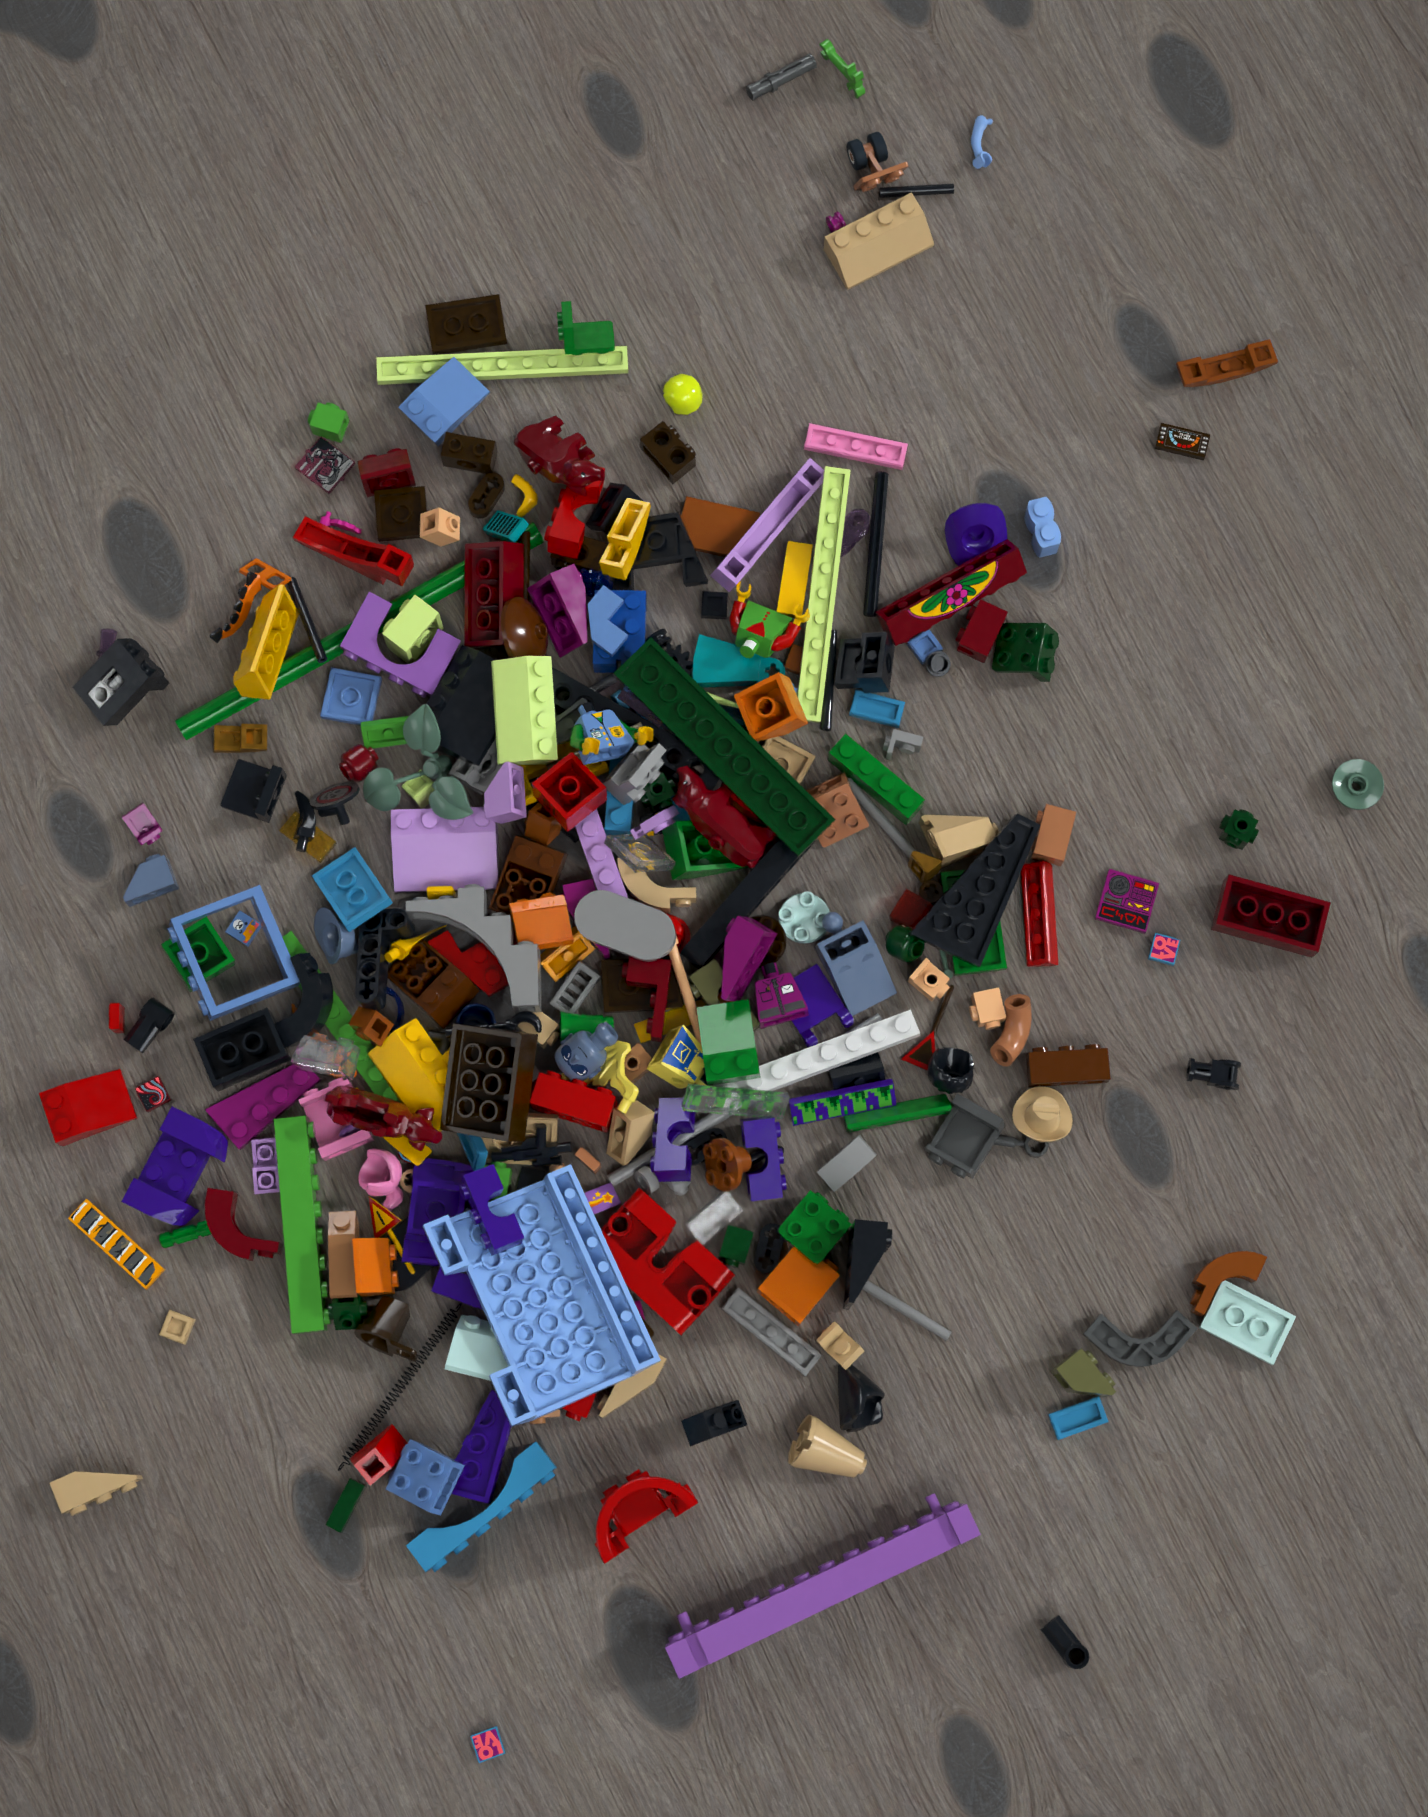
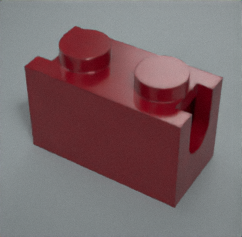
M981 599L977 607L972 605L966 617L969 620L967 628L961 627L955 640L959 642L957 651L985 663L1008 612Z

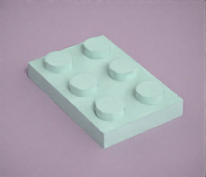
M1224 1280L1218 1286L1199 1328L1270 1365H1274L1296 1316Z

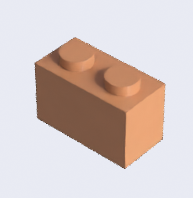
M1049 804L1045 805L1043 811L1038 810L1035 822L1040 824V828L1030 849L1032 850L1031 859L1046 861L1057 866L1063 864L1076 816L1075 811Z

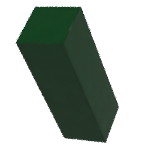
M352 1478L348 1480L326 1526L343 1533L366 1485Z

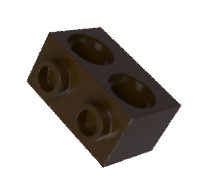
M662 421L640 439V448L666 478L674 484L696 466V452L688 443L684 445L679 439V433L672 425L668 427ZM658 439H666L668 441L665 445H658L655 442ZM675 457H682L684 459L680 464H676L671 460Z

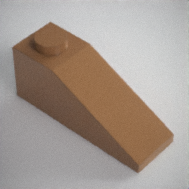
M356 1211L329 1212L328 1257L330 1299L357 1297L352 1239L359 1238L360 1227Z

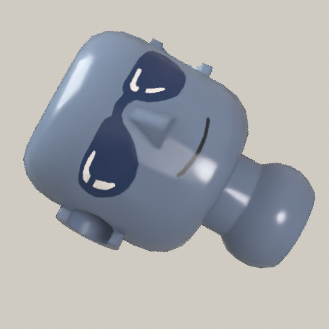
M607 1022L597 1025L593 1034L585 1030L578 1031L575 1034L570 1033L568 1037L560 1042L561 1046H559L554 1055L555 1062L561 1072L570 1080L578 1079L584 1081L587 1078L592 1079L602 1070L600 1067L606 1061L607 1053L605 1048L617 1042L618 1034Z

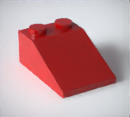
M121 1069L65 1083L39 1093L54 1141L62 1147L138 1119Z

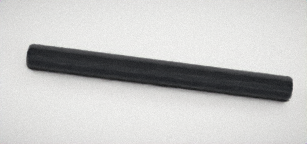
M877 471L874 479L863 615L866 617H876L878 610L889 476L884 471Z

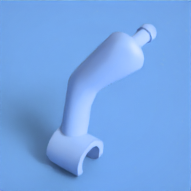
M983 115L975 119L971 135V146L975 156L972 164L977 169H980L982 166L986 168L992 162L990 154L982 150L981 139L987 125H991L993 120L991 118L986 119Z

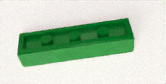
M940 1094L898 1102L896 1106L846 1115L843 1118L846 1132L850 1133L949 1114L952 1107L947 1095Z

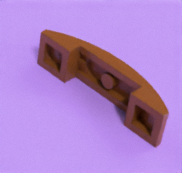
M1269 339L1248 344L1242 350L1206 359H1201L1200 356L1176 363L1184 387H1199L1218 384L1256 373L1277 364L1278 359Z

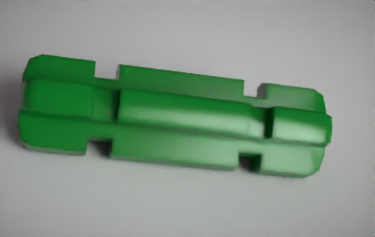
M205 1220L198 1222L196 1226L191 1224L175 1229L172 1233L169 1231L161 1233L159 1241L163 1248L174 1246V1243L181 1244L198 1239L200 1235L202 1237L211 1235V1232Z

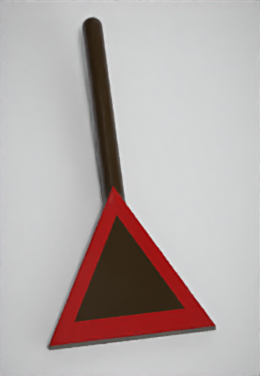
M953 985L949 986L950 988L945 995L930 1034L901 1060L922 1069H928L929 1060L935 1051L934 1036L954 990Z

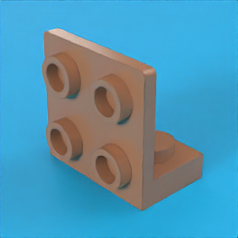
M845 772L806 790L835 818V822L818 837L823 848L869 826L851 790L850 782Z

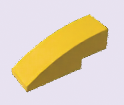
M626 498L607 535L609 543L599 561L602 575L622 580L627 579L644 535L651 507L649 502Z
M792 541L787 543L777 612L795 618L793 609L797 604H801L802 607L798 615L803 614L813 544Z

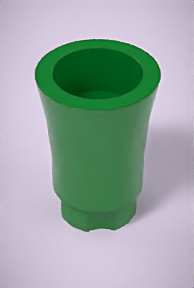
M560 1011V1042L568 1037L570 1033L575 1034L581 1030L589 1031L593 1034L600 1023L607 1022L614 1028L613 1016L603 1017V1015L573 1014Z

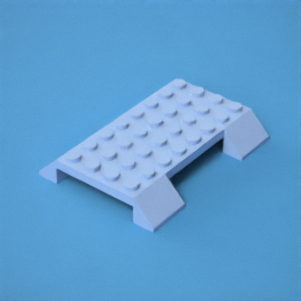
M571 1164L546 1174L542 1181L488 1202L489 1210L498 1217L515 1214L524 1235L521 1245L491 1256L489 1249L485 1250L481 1244L479 1235L482 1232L478 1224H473L469 1210L451 1218L449 1215H446L423 1225L444 1275L467 1272L507 1362L508 1367L490 1374L489 1377L511 1427L538 1419L631 1378L661 1361Z

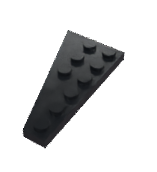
M1015 814L908 935L975 967H980L1040 828V824L1020 814Z

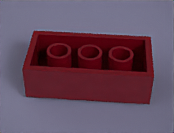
M1228 874L1222 883L1211 930L1312 958L1319 952L1331 902Z

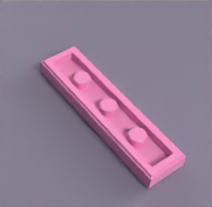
M809 423L804 450L902 470L908 444Z

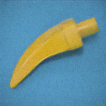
M447 925L414 938L397 940L391 944L390 950L385 953V959L388 962H392L395 959L403 960L409 955L412 947L418 941Z

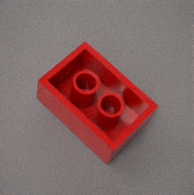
M547 1070L546 1074L539 1072L530 1099V1105L535 1111L545 1114H557L560 1119L607 1134L612 1121L613 1109L617 1107L618 1103L616 1096L612 1094L613 1091L597 1087V1090L589 1088L587 1086L588 1083L572 1079L569 1082L564 1080L561 1074Z

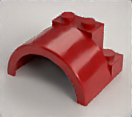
M640 1469L626 1477L627 1483L620 1487L615 1484L602 1492L605 1498L600 1500L603 1506L597 1519L595 1546L603 1563H607L628 1549L630 1546L626 1542L625 1537L670 1508L674 1516L677 1517L699 1503L688 1484L682 1486L680 1482L677 1483L670 1479L651 1477L647 1470L641 1473ZM659 1489L666 1490L669 1496L664 1498ZM611 1519L618 1528L615 1531L609 1527Z

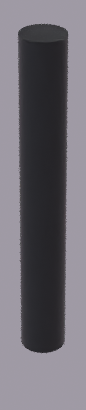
M954 184L880 187L879 195L880 198L902 197L911 192L914 196L954 194Z

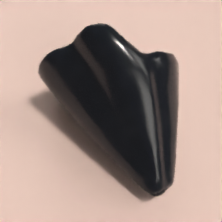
M852 1364L846 1370L838 1365L840 1429L847 1432H856L867 1426L878 1424L883 1419L881 1400L885 1396L884 1391Z

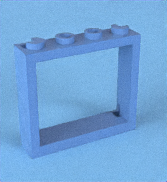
M260 885L170 919V928H167L170 935L169 938L172 943L177 942L180 952L177 953L182 967L187 966L191 975L187 977L189 985L193 992L197 990L201 999L198 1001L199 1009L202 1011L203 1016H208L210 1021L299 986L300 981L291 962V956ZM251 900L284 980L216 1006L182 925Z

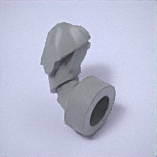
M644 1166L634 1173L638 1186L646 1194L649 1195L659 1189V1181L655 1173L651 1172V1168ZM691 1181L664 1182L679 1196L687 1193L688 1185L691 1183Z

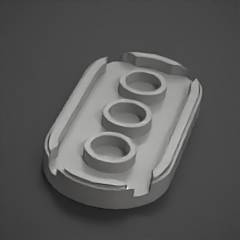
M606 890L590 892L579 901L575 909V924L584 938L645 962L656 961V959L669 954L675 945L676 931L672 920L667 914Z

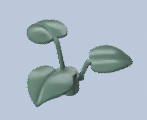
M424 704L406 719L403 726V735L408 746L414 750L421 749L422 755L430 757L425 761L423 770L394 780L390 769L383 767L374 769L367 775L364 781V798L370 805L380 811L392 810L397 807L401 797L400 790L396 785L426 775L431 779L437 778L432 784L434 791L429 796V804L433 812L439 817L449 820L465 818L473 814L466 791L458 779L453 776H447L452 769L450 758L445 755L438 756L437 752L431 753L439 748L441 735L434 713L428 704Z

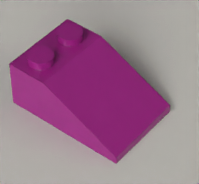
M575 564L552 572L527 588L536 609L545 622L547 632L560 658L587 643L586 591L582 575L577 570Z
M737 916L736 919L733 918L726 929L728 934L725 937L721 994V998L725 1001L741 1000L778 934L756 920L743 916Z

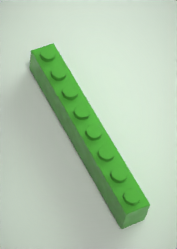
M306 1115L274 1119L291 1331L292 1334L328 1331L327 1325L331 1324V1320L329 1319L328 1308L325 1306V1298L329 1297L328 1282L323 1281V1271L327 1270L326 1256L325 1254L321 1255L320 1244H324L323 1228H319L318 1217H322L321 1201H316V1191L320 1190L318 1174L314 1175L313 1164H317L318 1159L317 1150L312 1148L311 1138L315 1137L314 1122H310Z

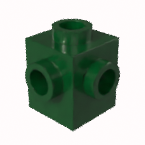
M661 773L653 783H647L643 788L646 792L640 800L644 807H649L654 814L673 806L672 798L678 790L671 777L666 779L664 773ZM662 787V789H663L662 792H660V793H655V792H654V790H656V789Z
M1235 809L1230 816L1227 814L1224 816L1219 826L1222 829L1219 839L1232 848L1243 850L1248 842L1253 844L1259 832L1255 828L1259 820L1253 818V814L1246 810L1240 809L1238 811Z
M357 1294V1297L332 1299V1303H329L328 1314L330 1320L334 1319L335 1330L356 1329L358 1324H363V1318L368 1317V1303L362 1300V1296Z

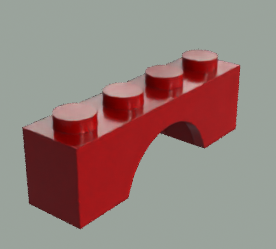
M595 481L585 487L586 496L571 491L568 486L566 489H561L558 499L560 506L554 507L551 518L553 524L552 526H547L544 540L548 541L547 552L573 559L578 558L584 541L585 524L578 520L573 512L583 505L598 503L604 481Z

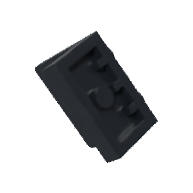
M238 759L221 801V807L269 823L287 777L283 768L275 765L268 769Z

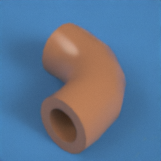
M1023 994L1012 995L1005 1000L1006 1019L1001 1036L990 1049L992 1058L1002 1066H1010L1023 1050L1030 1033L1032 1022L1031 1001L1028 996Z

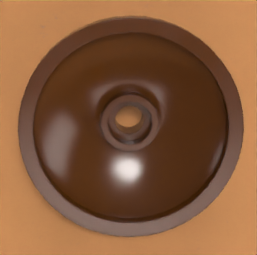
M514 597L507 600L501 614V633L509 658L546 656L548 632L538 610L523 597Z

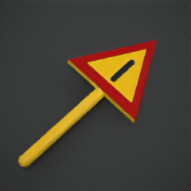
M368 1196L374 1238H380L387 1232L393 1243L396 1244V1249L402 1257L403 1248L392 1230L402 1220L371 1196ZM405 1263L409 1272L415 1274L412 1264Z

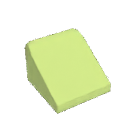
M423 775L406 781L401 787L423 809L429 804V796L434 791L432 787L434 782L428 776Z

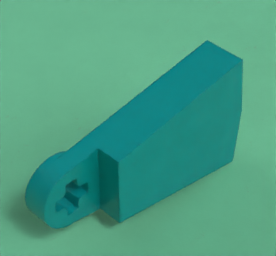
M699 634L693 657V679L702 688L752 686L769 677V673L765 671L770 670L771 666L776 667V671L785 675V667L780 660L771 657L764 658L754 654L752 658H745L741 655L740 647H737L736 644Z

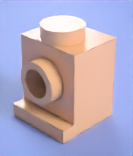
M925 958L908 980L913 987L931 1002L936 996L941 999L950 988L947 985L950 978L934 966L928 958ZM927 977H935L936 983L929 984L927 982Z

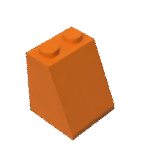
M793 1247L760 1285L757 1293L795 1325L799 1326L839 1278L840 1275L836 1272L839 1268L827 1258L825 1261L815 1264Z

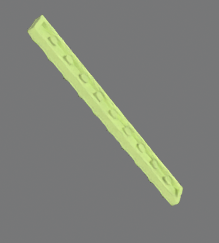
M615 346L614 351L605 354L583 353L582 355H565V349L376 357L378 385L423 383L453 357L477 380L628 373L627 346Z
M825 466L807 607L810 612V618L805 624L797 697L807 721L816 723L821 722L851 471L849 469Z

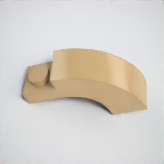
M617 858L618 870L623 885L635 901L669 914L670 903H675L676 907H690L691 903H696V887H661L649 879L644 870V865L637 858Z

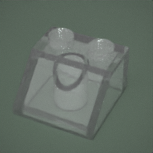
M313 1033L312 1037L303 1036L291 1058V1062L305 1071L354 1080L361 1049L353 1045V1040L338 1038V1042L328 1040L329 1036L320 1033Z

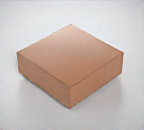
M580 1147L574 1154L594 1174L601 1169V1163L583 1147Z

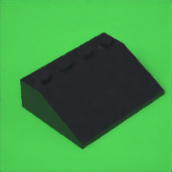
M463 645L457 652L427 702L434 713L440 730L441 742L437 751L477 766L482 762L496 738L491 661L496 659Z
M855 1219L850 1227L843 1309H850L882 1255L891 1246L892 1229H887L888 1222Z

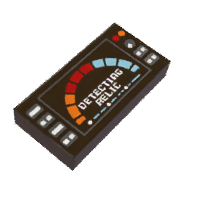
M1161 423L1155 449L1204 461L1210 434Z

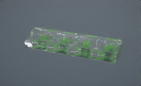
M688 1084L681 1106L683 1111L749 1117L773 1116L775 1119H783L790 1097L787 1092Z

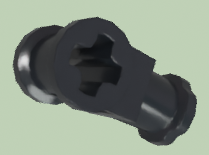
M1189 1058L1186 1078L1190 1082L1193 1079L1207 1081L1208 1086H1215L1220 1089L1238 1090L1237 1073L1238 1068L1241 1067V1062L1212 1059L1209 1063Z

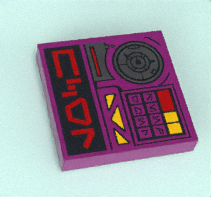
M1109 869L1095 920L1145 934L1159 883Z

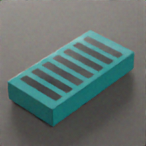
M497 510L482 530L489 536L515 543L529 526V523L524 518Z

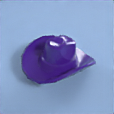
M975 503L960 507L949 515L945 522V537L949 553L955 564L960 566L1008 539L1003 511L998 506L988 503Z

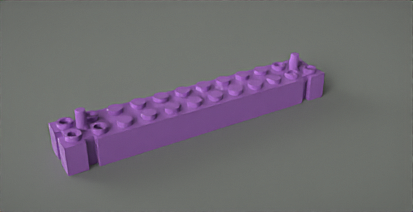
M933 1493L925 1498L932 1513L916 1519L918 1522L916 1526L910 1528L909 1525H903L893 1530L894 1536L886 1540L880 1536L868 1542L869 1548L861 1552L859 1548L843 1554L844 1560L836 1564L834 1560L825 1562L818 1566L819 1572L811 1576L808 1571L793 1578L794 1584L787 1587L783 1583L768 1590L769 1596L760 1599L756 1595L744 1601L745 1607L737 1611L731 1607L719 1613L720 1619L710 1623L709 1619L695 1624L693 1627L686 1611L677 1615L683 1631L668 1637L669 1643L665 1645V1649L678 1678L680 1679L708 1664L718 1661L981 1535L967 1504L959 1505L958 1501H954L941 1507L936 1494Z

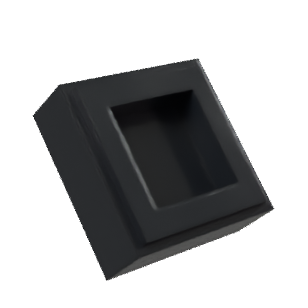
M702 591L701 618L727 619L728 592Z

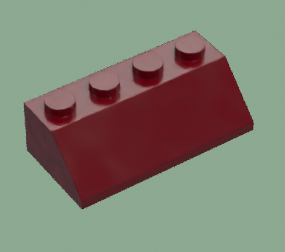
M507 541L465 544L464 646L505 647L501 633V614L507 600L514 597H523L524 544Z

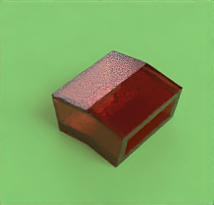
M906 889L889 917L891 921L898 925L902 924L914 928L932 908L933 904Z

